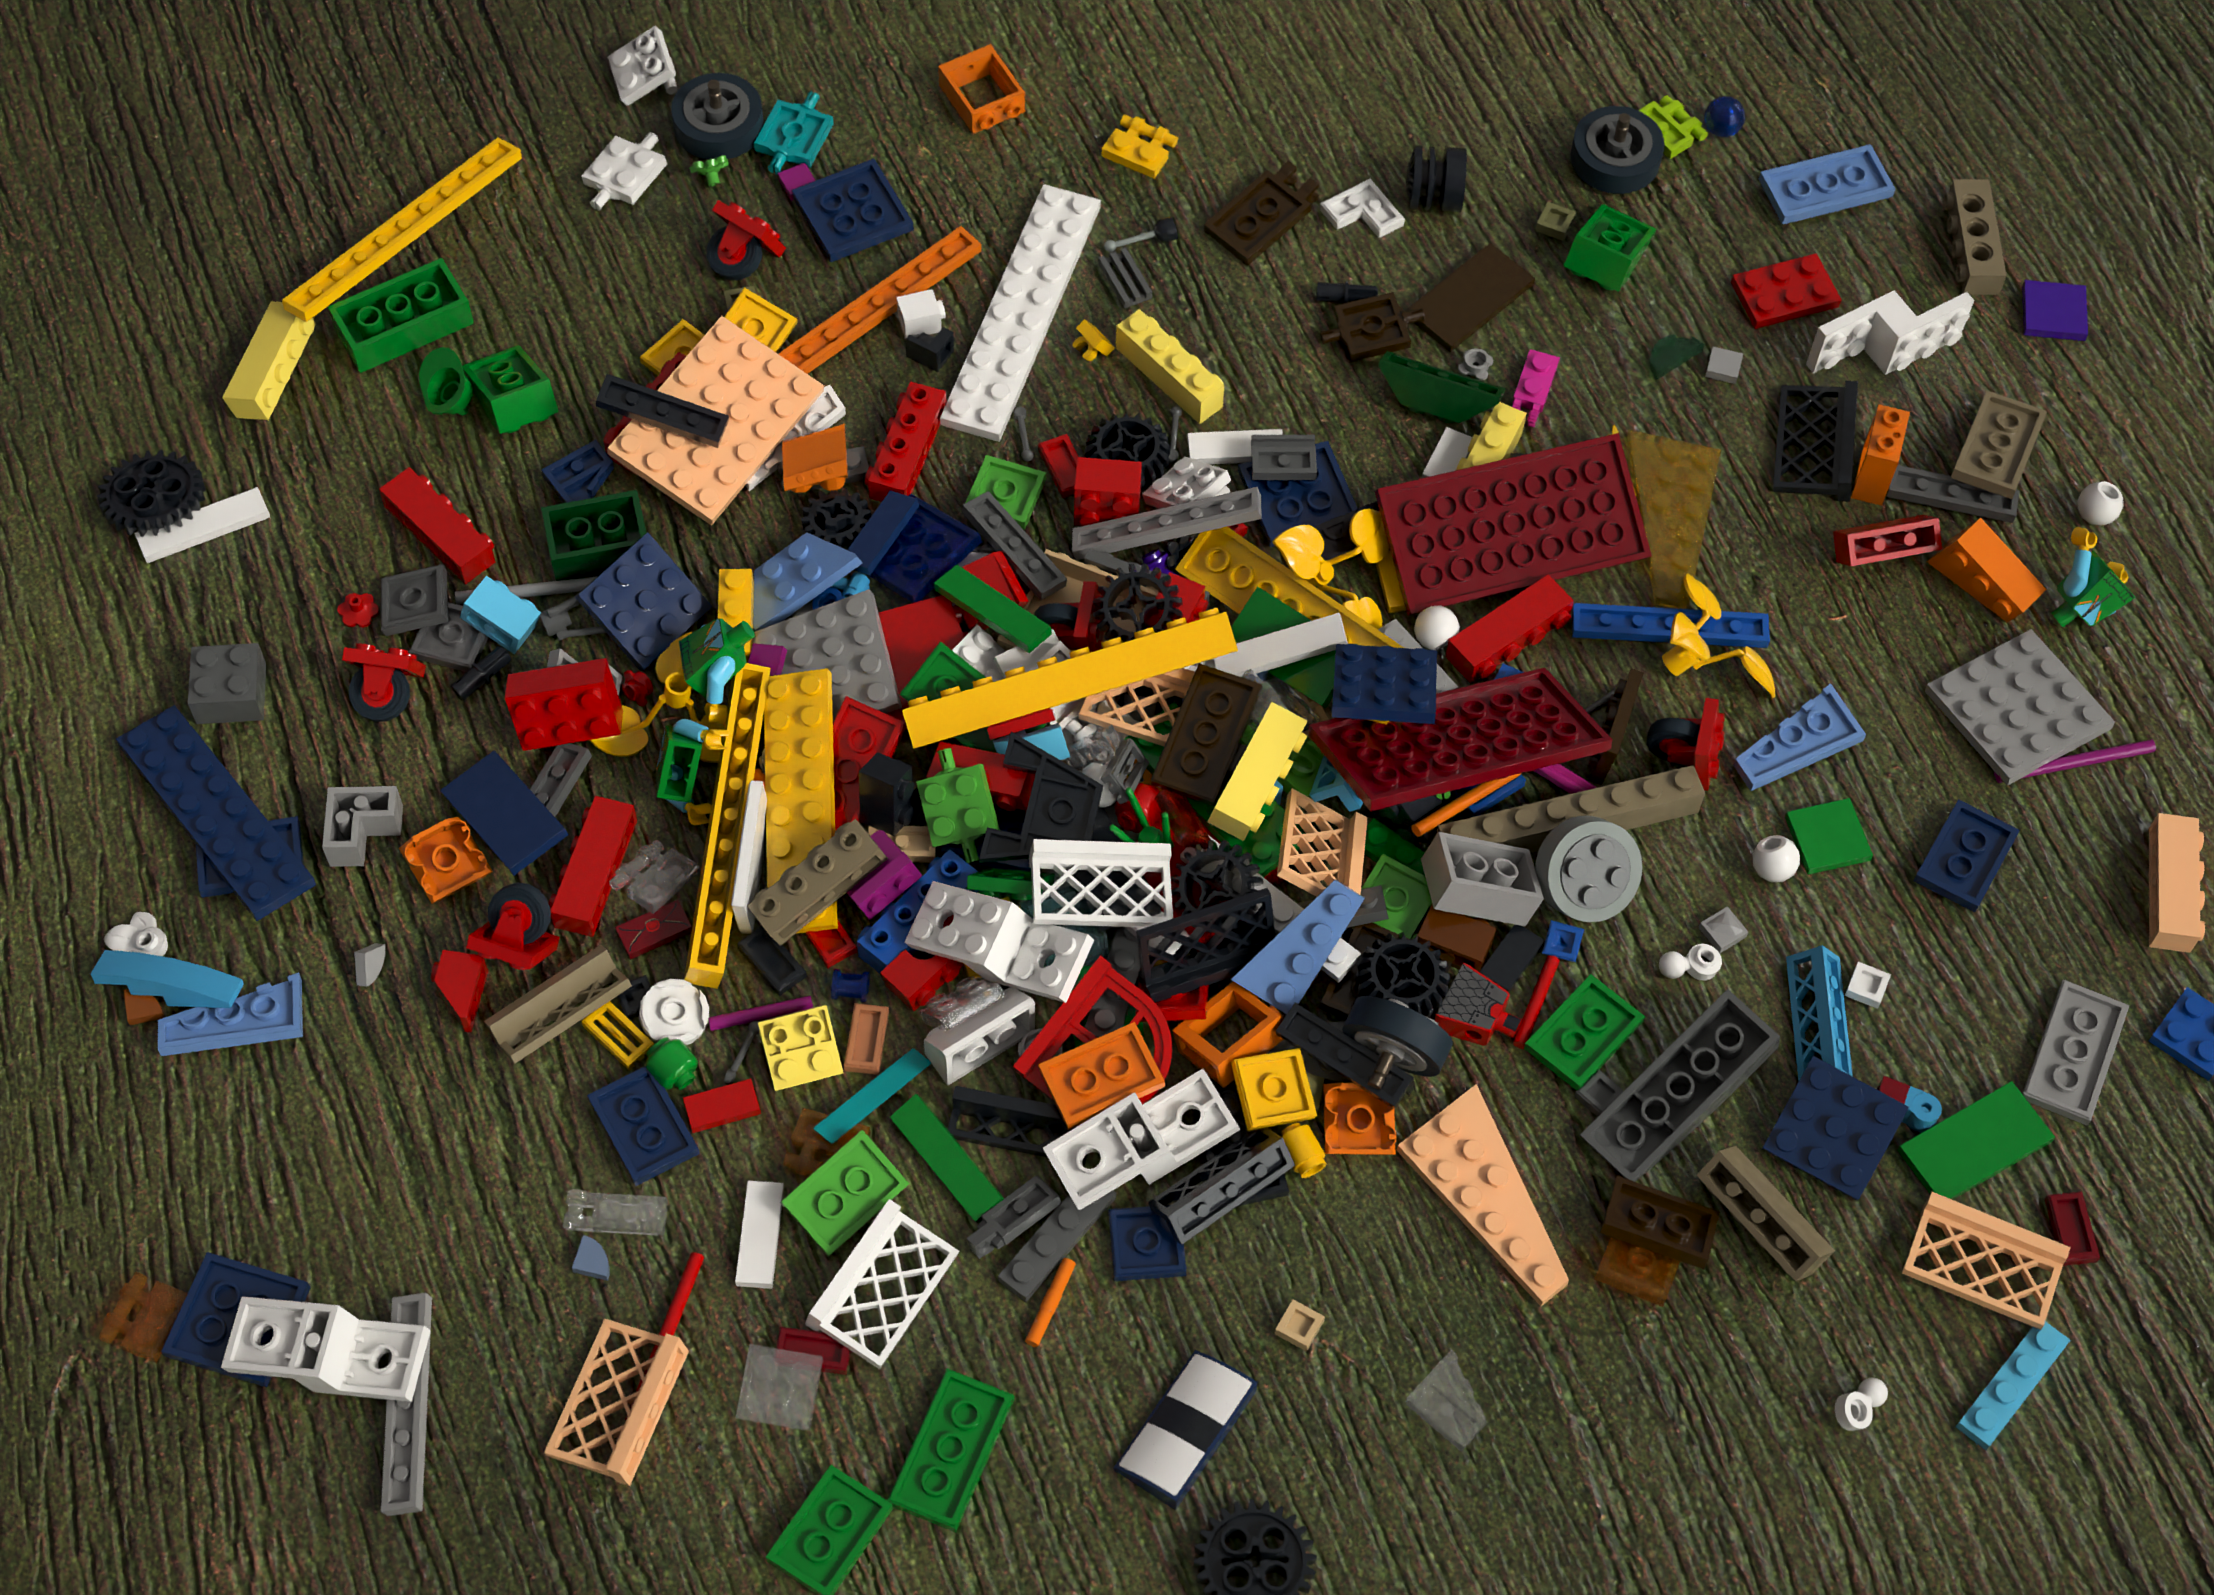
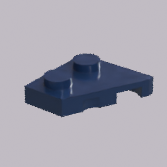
M594 440L541 471L543 478L562 503L593 498L613 471L614 465L612 459L597 440Z

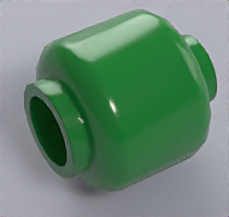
M665 1037L647 1051L646 1068L666 1090L675 1087L683 1090L695 1080L696 1076L693 1073L698 1067V1060L681 1039L675 1038L670 1040L669 1037Z

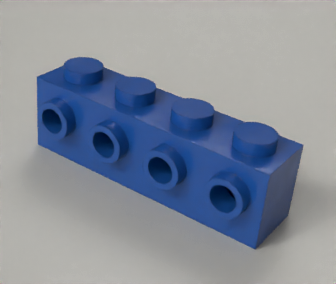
M950 849L942 857L938 856L933 859L927 868V872L906 889L904 895L896 903L891 902L887 905L881 914V918L873 926L868 925L861 931L857 939L859 958L880 973L903 950L908 951L914 957L919 950L909 947L904 942L932 882L936 881L977 893L979 890L967 889V876L978 871Z

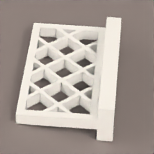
M1033 839L1029 853V868H1031L1034 924L1149 927L1173 919L1170 877L1171 844ZM1040 869H1053L1061 878L1050 886L1040 877ZM1078 870H1088L1095 879L1085 887L1072 875ZM1112 871H1122L1130 880L1119 888L1107 876ZM1146 872H1161L1162 883L1153 889L1141 877ZM1066 881L1079 892L1070 902L1056 891ZM1100 882L1114 893L1104 903L1090 892ZM1134 883L1148 894L1139 904L1125 893ZM1049 896L1063 907L1057 914L1042 913L1041 903ZM1083 897L1097 908L1091 915L1081 914L1074 907ZM1119 898L1132 910L1126 916H1119L1108 907ZM1153 899L1164 908V917L1151 916L1143 907Z
M890 1199L810 1311L805 1323L806 1326L818 1332L820 1329L878 1369L882 1367L959 1253V1250L901 1213V1207ZM899 1225L913 1233L915 1244L896 1247L894 1233ZM888 1241H889V1243H890V1248H889V1249H883V1248L885 1247V1245H886V1244L888 1243ZM936 1248L947 1255L942 1265L926 1267L923 1250ZM917 1251L920 1268L901 1271L898 1254ZM892 1255L896 1273L877 1276L874 1265L876 1258ZM870 1270L871 1277L863 1278L867 1271ZM935 1273L931 1281H929L928 1274ZM922 1275L925 1290L921 1294L907 1296L903 1278ZM897 1279L901 1297L882 1300L878 1282ZM873 1284L876 1301L857 1304L854 1294L855 1288L860 1285ZM850 1299L851 1305L843 1307L846 1301ZM916 1301V1303L910 1310L908 1302ZM903 1304L905 1313L903 1322L887 1325L883 1307ZM878 1308L881 1326L862 1329L858 1311ZM852 1312L856 1330L842 1332L831 1325V1323L838 1314ZM896 1330V1332L890 1339L889 1331ZM883 1332L886 1347L879 1356L866 1348L865 1335ZM858 1337L859 1343L852 1338Z

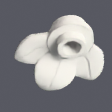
M136 912L132 916L130 925L121 924L115 926L104 937L105 944L113 951L163 956L168 949L165 933L157 928L156 919L147 912Z

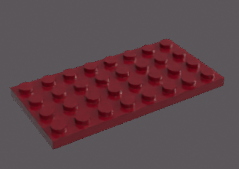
M1619 433L1375 490L1407 616L1418 614L1431 606L1441 605L1448 607L1527 588L1548 574L1556 581L1652 557Z
M1546 668L1437 693L1435 724L1389 721L1385 725L1365 719L1334 718L1309 724L1308 736L1370 811L1593 756L1610 750L1612 746V738Z

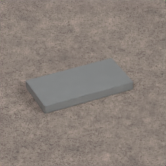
M2063 979L2057 991L2022 1092L2029 1103L2088 1126L2091 1122L2130 1005Z

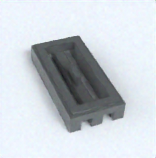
M1127 248L1121 249L1119 254H1116L1115 251L1110 253L1108 258H1105L1104 255L1099 257L1098 264L1124 309L1152 299V290ZM1122 262H1124L1125 266L1127 267L1128 271L1130 272L1132 278L1134 279L1135 283L1137 284V286H1138V288H1139V290L1141 291L1142 294H1140L1139 291L1137 290L1135 284L1133 283L1132 279L1130 278V276H1129L1128 272L1126 271L1125 267L1123 266ZM1111 265H1114L1116 267L1118 273L1122 278V281L1130 291L1132 298L1129 299V297L1127 296L1121 283L1119 282L1114 271L1112 270Z
M1131 738L1121 741L1101 777L1104 784L1111 783L1109 791L1112 794L1119 793L1116 800L1120 805L1129 801L1125 790L1130 787L1133 792L1135 791L1149 765V761ZM1130 773L1127 781L1123 784L1125 777Z

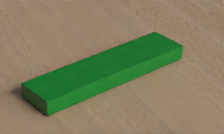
M955 565L934 582L936 592L1027 653L1032 652L1052 635L1051 626L959 565Z
M918 1094L913 1095L890 1116L896 1126L975 1222L980 1223L983 1214L1005 1199Z

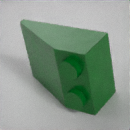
M1602 204L1576 234L1564 267L1571 269V272L1579 277H1588L1598 282L1604 289L1619 292L1629 279L1657 229Z
M520 345L462 366L464 374L471 382L473 392L489 421L500 434L515 432L523 425L544 421L550 415L559 412L550 379Z

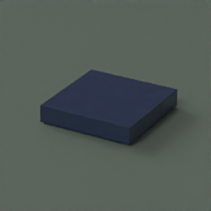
M1150 1206L1108 1209L1114 1281L1186 1276L1184 1243L1181 1245L1175 1241L1166 1221L1152 1212Z

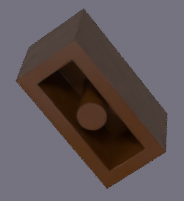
M1432 904L1418 934V943L1424 944V942L1430 940V948L1440 949V952L1454 958L1451 967L1460 970L1463 963H1466L1480 972L1493 944L1496 928L1480 918L1472 919L1462 914L1436 910Z

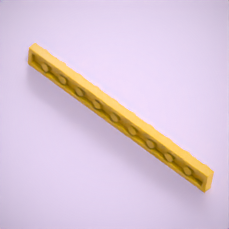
M499 137L282 299L284 310L308 322L522 159L521 149Z

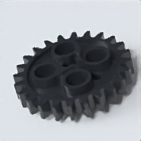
M159 450L156 456H152L150 451H146L144 458L133 454V461L130 463L122 459L123 467H111L113 476L104 475L103 480L105 484L98 486L100 494L97 495L99 506L108 524H115L117 531L126 528L128 535L139 530L141 537H144L148 530H152L153 535L157 536L161 528L170 533V525L175 524L182 527V518L192 520L191 510H201L199 502L205 501L203 492L206 491L201 471L197 469L194 461L188 463L187 456L185 455L177 458L174 451L165 457L163 450Z
M1250 1499L1247 1510H1243L1238 1501L1234 1502L1233 1514L1221 1508V1522L1210 1517L1208 1526L1211 1531H1200L1199 1538L1206 1544L1200 1543L1195 1545L1194 1552L1202 1557L1194 1560L1193 1568L1204 1570L1196 1576V1582L1199 1584L1208 1583L1203 1590V1595H1300L1298 1591L1309 1594L1311 1585L1305 1580L1314 1579L1316 1571L1307 1566L1316 1563L1317 1555L1306 1553L1313 1548L1314 1544L1313 1540H1302L1306 1534L1307 1527L1302 1526L1295 1529L1294 1524L1297 1516L1294 1514L1284 1519L1282 1517L1284 1510L1282 1505L1274 1513L1270 1512V1504L1267 1500L1264 1502L1262 1509H1256L1253 1499ZM1267 1536H1276L1281 1540L1282 1546L1277 1549H1270L1265 1546L1263 1539ZM1237 1537L1244 1542L1245 1546L1241 1550H1231L1227 1547L1225 1541L1228 1538ZM1250 1556H1257L1260 1567H1253L1252 1561H1249ZM1280 1558H1287L1289 1562L1283 1563L1281 1561L1276 1560H1279ZM1227 1560L1233 1563L1229 1565H1222L1221 1561ZM1269 1573H1278L1282 1575L1285 1583L1278 1587L1271 1586L1266 1581L1265 1576ZM1233 1574H1239L1247 1580V1584L1244 1587L1235 1588L1228 1583L1227 1578Z

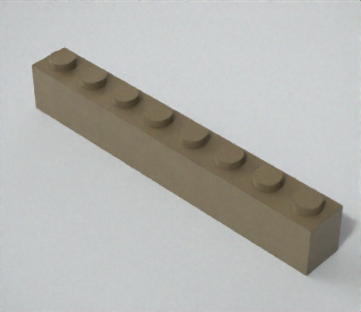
M1692 765L1438 825L1437 833L1443 832L1529 849L1530 853L1539 851L1544 839L1556 826L1570 818L1595 816L1614 823L1625 830L1699 813L1705 791L1696 769Z

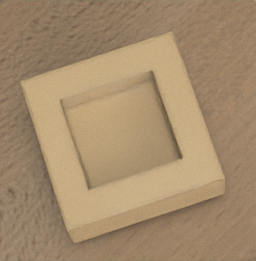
M1292 1300L1275 1329V1335L1307 1352L1321 1328L1325 1316Z

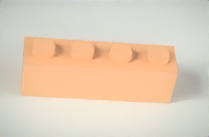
M2158 813L2149 827V947L2190 953L2197 942L2203 940L2205 922L2200 921V911L2204 906L2205 893L2200 891V881L2204 874V862L2200 861L2199 852L2203 847L2204 833L2199 832V818Z

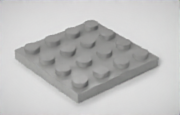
M870 589L754 632L755 637L752 639V645L753 643L784 646L786 648L787 654L782 674L829 669L832 673L833 722L845 696L885 714L902 708L875 597Z
M2032 629L1928 683L1925 689L1927 695L1996 774L2000 775L2002 781L2007 786L2050 761L2111 730L2115 723L2111 716Z

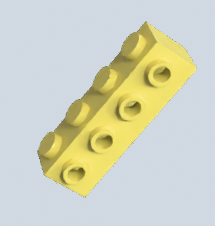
M270 302L222 397L236 418L269 420L310 335L314 331L316 323L313 318L305 322L284 310L282 302Z
M1139 309L1116 325V349L1195 421L1201 424L1223 408L1224 384L1220 377L1216 374H1211L1202 366L1201 361L1195 355H1190L1182 348L1174 336H1169L1163 331L1153 317H1148Z
M1501 402L1495 405L1492 412L1487 411L1480 425V429L1483 430L1480 435L1474 434L1468 447L1470 454L1467 459L1461 458L1456 470L1510 458V454L1513 453L1522 436L1527 413Z
M1271 702L1208 819V823L1242 841L1245 840L1250 830L1254 833L1257 832L1265 817L1260 812L1263 804L1271 806L1280 789L1274 786L1277 778L1285 779L1293 764V761L1288 759L1292 750L1299 753L1308 736L1302 733L1308 722L1307 720Z

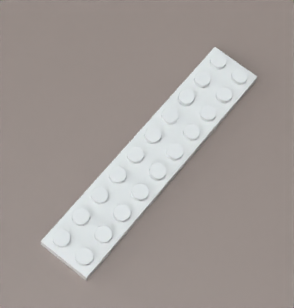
M1043 184L941 414L940 425L1000 442L1098 215L1101 200Z

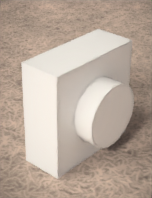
M1858 962L1845 996L1878 1009L1891 974Z

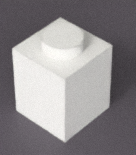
M933 289L896 297L898 319L905 339L908 335L917 338L921 333L930 335L941 330V319L946 317L942 300L936 301Z

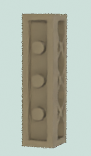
M599 945L484 1022L497 1046L514 1063H517L632 987L629 979L616 968L607 949ZM616 980V982L610 985L609 987L602 988L611 981ZM585 1001V1003H583L582 1005L574 1007L578 1003ZM556 1021L550 1026L544 1027L549 1022ZM522 1040H526V1042L522 1043L515 1049L512 1048Z

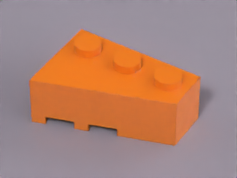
M1979 518L1949 539L1942 546V550H1938L1927 561L1928 564L2007 623L2022 614L2047 590L1982 518Z

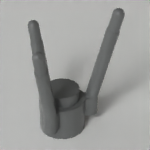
M575 596L558 606L541 611L540 614L548 637L557 634L559 641L568 637L605 634L606 632L602 627L567 630L566 627L572 625L567 611L580 605Z

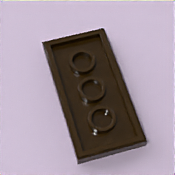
M1489 243L1406 311L1422 307L1425 320L1413 323L1449 352H1452L1532 287L1535 278L1493 244Z
M1199 663L1150 780L1151 785L1215 807L1262 691V684Z

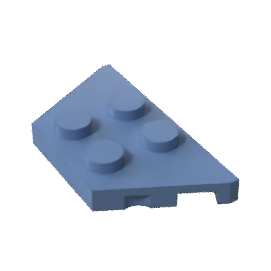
M806 532L754 570L753 628L755 631L782 622L861 565L862 561L855 553Z

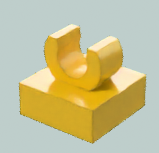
M1084 319L1076 327L1083 336L1075 339L1072 346L1080 351L1085 345H1088V350L1082 355L1087 361L1095 359L1098 351L1108 356L1115 349L1101 331Z

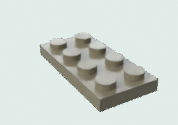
M1986 391L1951 478L2013 499L2047 411Z

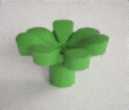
M724 155L716 160H707L705 163L697 161L692 163L693 166L689 167L691 173L697 172L698 175H706L708 185L716 186L720 184L717 172L722 168L728 167V159Z

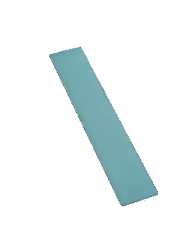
M912 1048L817 1124L814 1130L829 1143L833 1144L927 1068L931 1062L916 1049Z

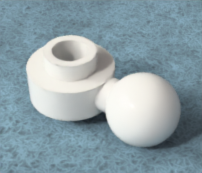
M1708 944L1693 946L1686 957H1683L1678 952L1671 951L1665 953L1659 960L1660 972L1670 979L1679 978L1687 971L1695 979L1709 980L1716 975L1722 965L1721 955L1714 947ZM1701 956L1707 958L1709 962L1702 960Z
M1867 1378L1860 1383L1858 1392L1839 1396L1835 1403V1415L1838 1423L1848 1431L1868 1427L1872 1421V1407L1882 1405L1887 1399L1888 1390L1886 1385L1877 1378Z

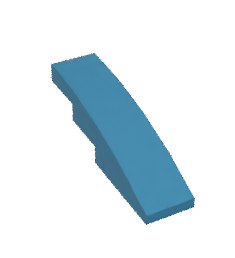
M104 950L91 972L95 984L127 985L131 995L163 996L167 1006L231 1008L244 985L241 978L209 967L174 958L138 952Z

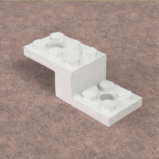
M1893 290L1818 327L1806 365L1812 373H1815L1823 368H1832L1839 360L1848 356H1856L1864 349L1885 375L1896 369L1898 371L1903 370L1911 362L1921 357L1927 358L1945 345L1951 346L1962 337V331L1970 317L1969 313L1974 299L1968 292H1965L1916 316Z
M933 881L904 943L913 949L964 963L985 980L1066 1003L1094 939L1088 934L1056 925L1034 924L1033 919L1013 902ZM954 915L952 923L943 928L944 921L949 916ZM1055 954L1054 962L1044 968L1045 960L1050 955Z
M1201 1069L1143 1105L1136 1093H1132L1044 1146L1043 1150L1078 1210H1081L1139 1174H1142L1150 1185L1238 1132L1240 1128L1205 1070ZM1190 1109H1196L1201 1113L1199 1121L1194 1125L1182 1123L1184 1113ZM1088 1153H1099L1101 1160L1097 1167L1092 1169L1083 1167V1159Z
M241 1297L221 1368L232 1373L293 1378L311 1391L318 1393L412 1402L431 1330L422 1325L359 1320L339 1305ZM273 1329L274 1334L271 1341L261 1346L262 1335L268 1330ZM391 1352L392 1360L389 1365L379 1369L378 1363L380 1358L386 1353Z

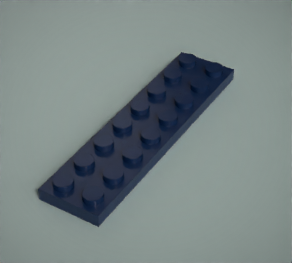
M175 705L116 738L120 749L256 921L316 886L314 877Z

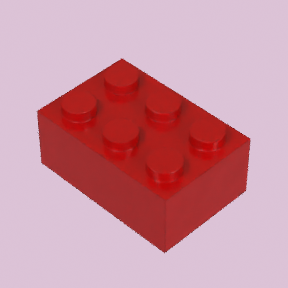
M607 658L508 674L505 701L523 751L621 735L623 708Z

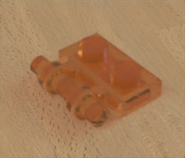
M803 1108L791 1137L792 1145L803 1148L800 1155L787 1152L783 1165L796 1169V1173L807 1176L808 1173L812 1174L824 1164V1162L813 1159L815 1151L833 1156L861 1130L869 1137L871 1133L870 1127L857 1123L831 1144L814 1130V1127L829 1115Z
M135 1272L130 1282L124 1283L120 1290L121 1298L113 1312H108L103 1320L105 1326L99 1338L112 1344L117 1333H122L126 1335L121 1344L123 1350L157 1363L188 1293L156 1281L151 1292L147 1293L142 1291L148 1278L141 1273ZM134 1303L141 1305L142 1308L134 1322L126 1320Z

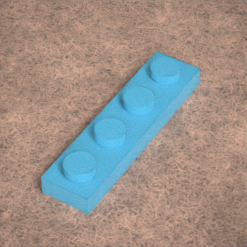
M2046 1321L2041 1330L2032 1327L1963 1416L1956 1428L1987 1450L2070 1342V1339Z

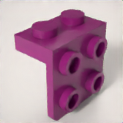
M882 830L876 831L871 837L887 856L888 860L847 892L869 920L922 877V874L910 858Z

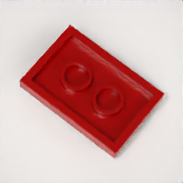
M1817 253L1734 274L1731 279V284L1754 329L1838 308L1842 301Z

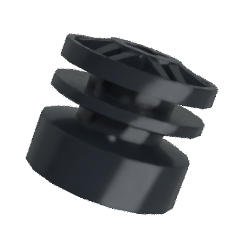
M1414 145L1406 175L1409 209L1417 210L1419 198L1424 196V210H1430L1433 197H1439L1441 211L1461 212L1466 184V148L1446 147L1442 160H1436L1435 147L1429 146L1427 160L1422 159V145Z

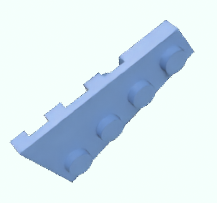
M1830 683L1816 698L1810 699L1792 717H1787L1772 733L1762 737L1738 756L1733 766L1749 790L1753 791L1864 741L1866 733Z
M1335 879L1231 980L1283 1013L1288 1014L1294 1003L1299 1004L1365 897Z
M300 973L287 976L288 981L271 986L270 982L257 986V991L236 998L231 1008L195 1007L159 1019L158 1051L160 1056L303 1037L302 979Z

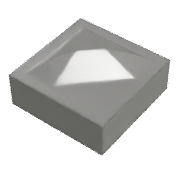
M1728 906L1702 921L1699 925L1701 932L1719 954L1745 939L1748 935L1747 929Z

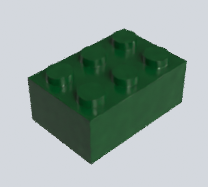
M638 490L541 507L556 581L602 573L638 539L646 534Z

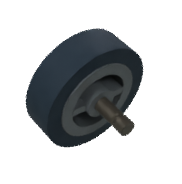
M709 73L691 79L677 91L671 105L673 127L677 141L687 152L702 159L716 160L724 155L726 159H732L746 153L754 146V142L764 126L762 103L757 90L745 79L728 73Z
M1624 106L1602 107L1588 113L1578 123L1571 148V163L1577 175L1586 184L1597 190L1614 194L1635 192L1646 187L1656 177L1664 151V137L1659 126L1649 116L1638 110Z

